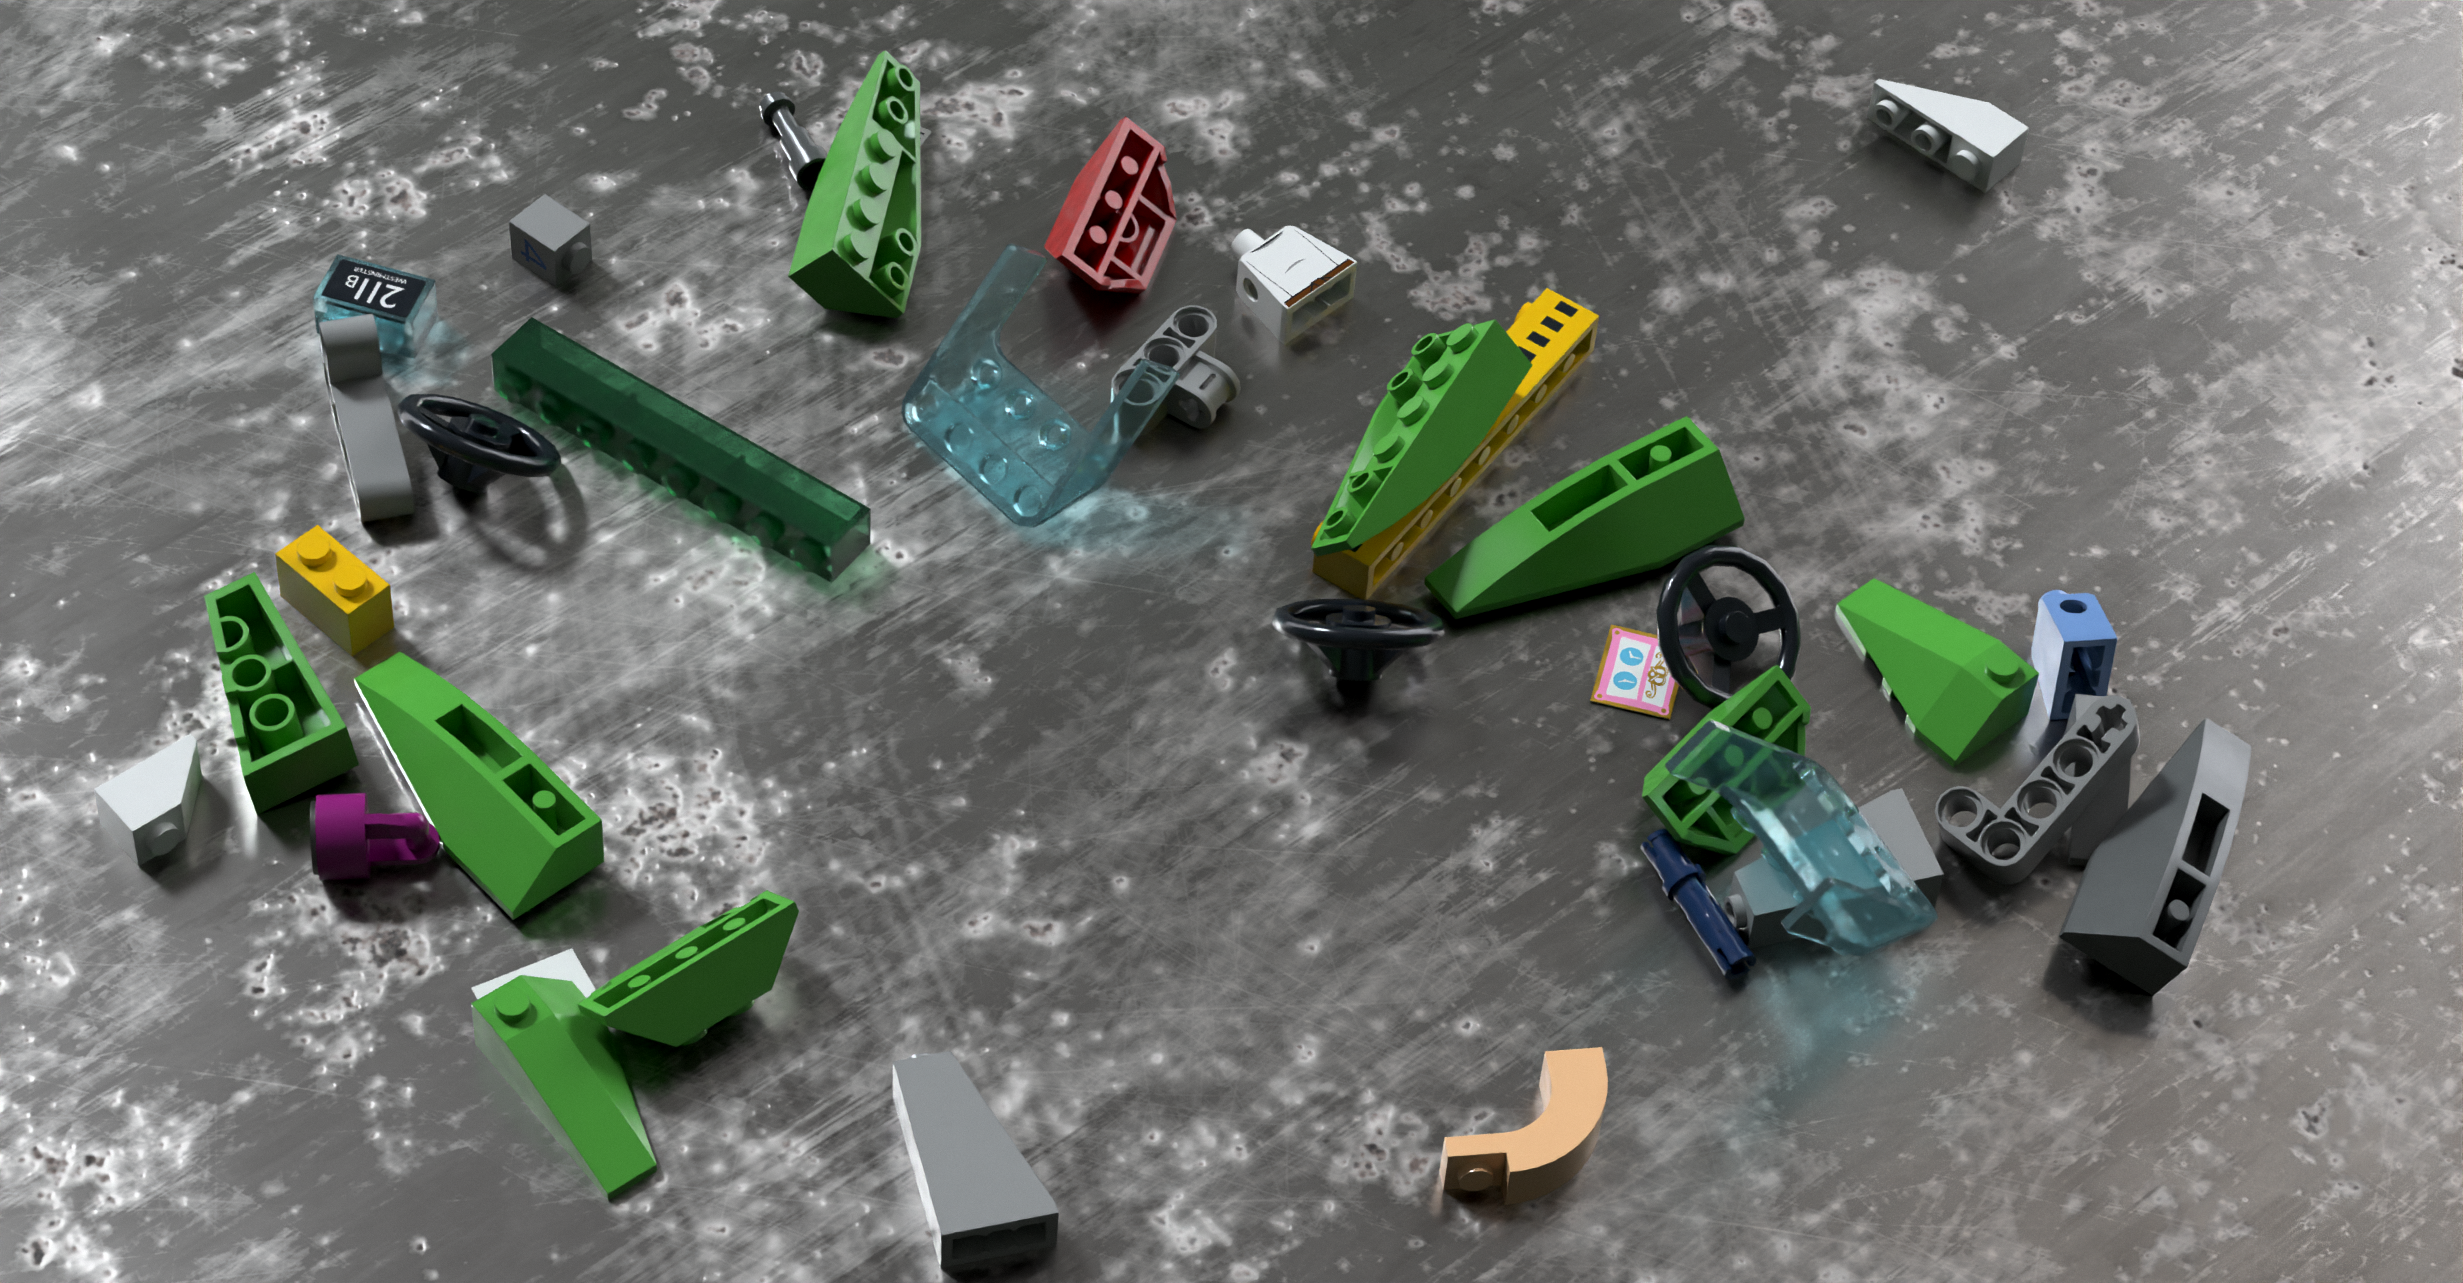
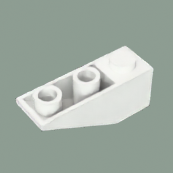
M1882 79L1874 82L1867 115L1869 120L1879 125L1882 129L1895 135L1984 193L2021 163L2029 127L1989 102Z

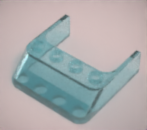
M1010 243L1001 253L906 392L902 401L901 413L904 423L916 436L1009 520L1022 527L1035 528L1095 492L1109 479L1176 383L1180 373L1171 366L1142 359L1093 430L1089 432L1012 364L1002 352L1000 345L1002 328L1047 262V258L1040 252Z
M1710 720L1665 764L1666 769L1672 776L1710 789L1728 800L1734 806L1731 809V813L1736 821L1750 833H1755L1764 844L1760 851L1765 860L1775 870L1786 874L1795 887L1791 890V894L1799 904L1781 922L1788 933L1832 947L1843 956H1846L1848 953L1855 956H1864L1925 930L1937 921V912L1837 780L1816 761L1717 721Z

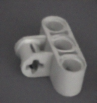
M1195 305L1181 307L1117 371L1111 382L1109 419L1112 428L1116 432L1127 437L1146 435L1167 414L1193 427L1206 428L1215 420L1217 409L1224 402H1230L1239 395L1241 386L1237 375L1230 367L1214 358L1217 319L1210 310Z

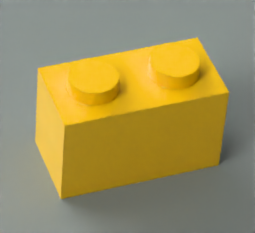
M316 525L275 553L280 596L352 657L394 628L390 584L319 525Z

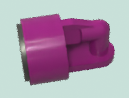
M367 793L317 795L316 801H311L312 869L314 875H319L320 881L369 879L371 866L424 864L431 861L439 851V834L435 827L428 823L427 818L423 814L417 812L369 814Z

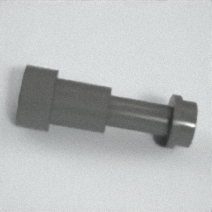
M783 92L769 93L761 100L759 105L761 118L765 124L775 126L780 133V144L790 160L789 170L798 185L803 189H814L827 153L824 148L814 143L807 129L798 126L793 117L795 113L793 101Z

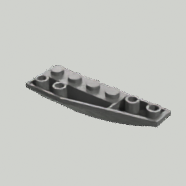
M2205 718L2091 853L2058 937L2152 996L2188 967L2233 842L2248 778L2252 746L2208 718Z

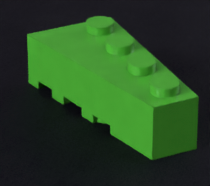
M253 572L205 595L204 598L215 649L222 673V682L230 709L232 728L239 751L241 770L256 814L258 815L358 766L359 763L345 723L256 573Z

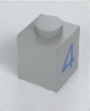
M546 194L509 221L511 257L555 287H558L573 274L583 271L592 260L590 223Z

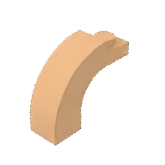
M1603 1048L1545 1051L1539 1082L1544 1112L1530 1125L1505 1133L1444 1137L1439 1169L1443 1190L1464 1189L1467 1191H1478L1489 1186H1501L1504 1205L1534 1200L1547 1195L1571 1180L1589 1160L1599 1138L1608 1092V1076Z

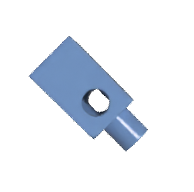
M2052 590L2045 593L2038 602L2031 655L2034 668L2039 672L2038 682L2050 720L2069 719L2076 694L2107 696L2117 636L2097 598L2090 593L2067 594L2062 590ZM2069 672H2075L2072 676L2068 677Z

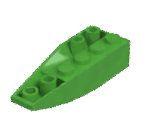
M885 50L877 56L858 90L821 168L807 206L788 277L824 309L898 318L905 311L921 247L920 82L914 77L907 66L900 64Z
M1496 319L1476 325L1466 323L1456 330L1439 335L1430 333L1422 337L1411 350L1413 356L1408 364L1388 383V393L1376 409L1316 536L1311 550L1317 557L1353 549L1395 524L1427 500L1447 481L1485 438L1532 367V363Z
M1685 416L1598 459L1520 506L1425 577L1424 585L1455 619L1661 568L1744 526L1745 518L1720 450L1688 416Z
M400 651L354 678L355 686L424 814L429 823L437 830L443 849L513 920L604 862L602 819L529 747L465 693Z

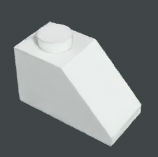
M189 734L94 789L100 824L138 866L157 855L168 853L179 842L187 838L202 778L197 740Z

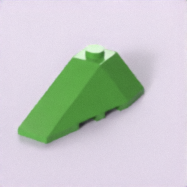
M1875 578L1837 603L1835 611L1863 655L1871 658L1883 675L1882 685L1889 696H1896L1907 713L1905 721L1913 734L1953 768L2028 715L2039 672L2000 640Z
M519 975L471 1003L475 1044L609 1201L657 1172L654 1155L610 1032L606 1025L581 1014L577 1003L586 997L572 981Z

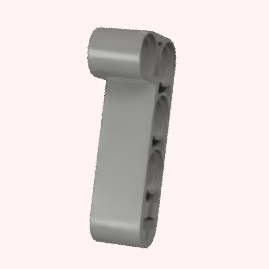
M373 314L319 322L322 360L328 396L359 520L363 523L415 513L413 492L383 376L380 344Z
M2108 695L2096 700L2001 809L1969 787L1957 786L1946 790L1940 795L1935 807L1936 818L1944 842L1992 880L2000 884L2009 885L2022 881L2136 752L2140 745L2141 735L2134 706L2127 699L2116 695ZM2120 724H2123L2124 727L2122 731H2119L2115 728H2117ZM2107 725L2111 729H2109L2107 733L2104 734L2103 728ZM2101 746L2103 749V753H2101L2099 750ZM2085 762L2092 766L2090 771L2084 776L2071 777L2064 773L2066 767L2071 763ZM2039 803H2050L2056 807L2050 816L2042 819L2034 818L2028 814L2029 810ZM1962 811H1969L1977 815L1975 820L1965 827H1955L1949 824L1950 819L1956 813ZM2003 844H2014L2020 848L2017 855L2008 860H1999L1992 856L1994 850Z

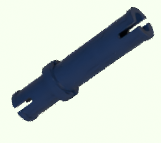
M1666 828L1650 834L1647 839L1652 843L1653 847L1648 842L1643 841L1641 850L1662 879V889L1667 898L1671 901L1675 899L1726 979H1736L1749 972L1750 969L1744 961L1749 966H1754L1757 959L1747 945H1745L1724 910L1710 892L1705 883L1707 876L1700 865H1693L1678 841L1672 837Z

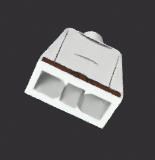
M1285 226L1266 240L1262 239L1251 229H1245L1232 242L1231 254L1239 259L1236 286L1238 296L1284 345L1354 297L1357 261L1295 226Z

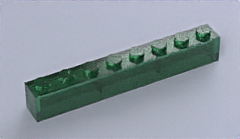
M533 317L491 354L494 390L505 400L520 404L539 415L547 424L560 427L581 439L589 448L596 451L600 450L623 463L632 473L644 475L666 488L674 497L691 502L708 512L716 521L733 526L750 536L758 545L764 548H771L794 561L803 571L815 573L832 583L870 545L871 509Z

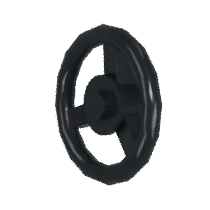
M410 394L397 406L398 416L402 425L427 443L438 466L437 475L442 480L458 488L476 493H485L488 491L491 483L505 474L522 477L550 476L561 465V456L554 444L535 429L489 407L460 398L438 394ZM437 415L446 416V417H452V418L450 419V422H447V421L443 420L442 418L438 417ZM518 443L530 450L536 457L509 454L508 452Z
M1707 545L1683 557L1663 584L1656 610L1658 647L1671 677L1693 701L1713 710L1733 696L1735 693H1729L1731 662L1741 661L1749 657L1757 646L1759 634L1779 630L1780 648L1775 666L1779 665L1790 680L1792 679L1802 646L1799 613L1787 584L1766 560L1738 546ZM1713 566L1735 567L1755 579L1768 594L1773 609L1754 613L1744 601L1738 598L1723 597L1716 600L1700 573ZM1681 602V621L1678 625L1677 613ZM1688 660L1692 662L1696 672L1690 667Z
M1315 599L1298 601L1277 608L1272 619V624L1276 631L1291 639L1307 643L1328 668V675L1354 681L1381 679L1383 671L1408 649L1423 647L1441 640L1444 634V624L1440 617L1423 609L1376 600ZM1326 620V624L1313 623L1309 621ZM1391 624H1394V625L1405 626L1406 628H1390V627H1391Z

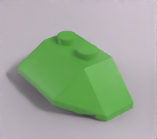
M1779 665L1770 668L1710 711L1644 777L1642 798L1676 841L1728 856L1736 854L1800 789L1806 750L1805 725L1809 724L1810 705Z
M766 890L753 897L744 906L733 908L701 925L609 980L592 992L590 996L577 1003L581 1014L608 1027L675 1047L694 1043L706 1035L709 1027L727 1016H736L746 1012L754 1005L755 999L772 990L799 913L795 901Z

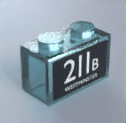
M339 254L335 257L313 296L316 332L320 334L319 322L373 314L380 351L415 359L438 317L436 282L434 279Z

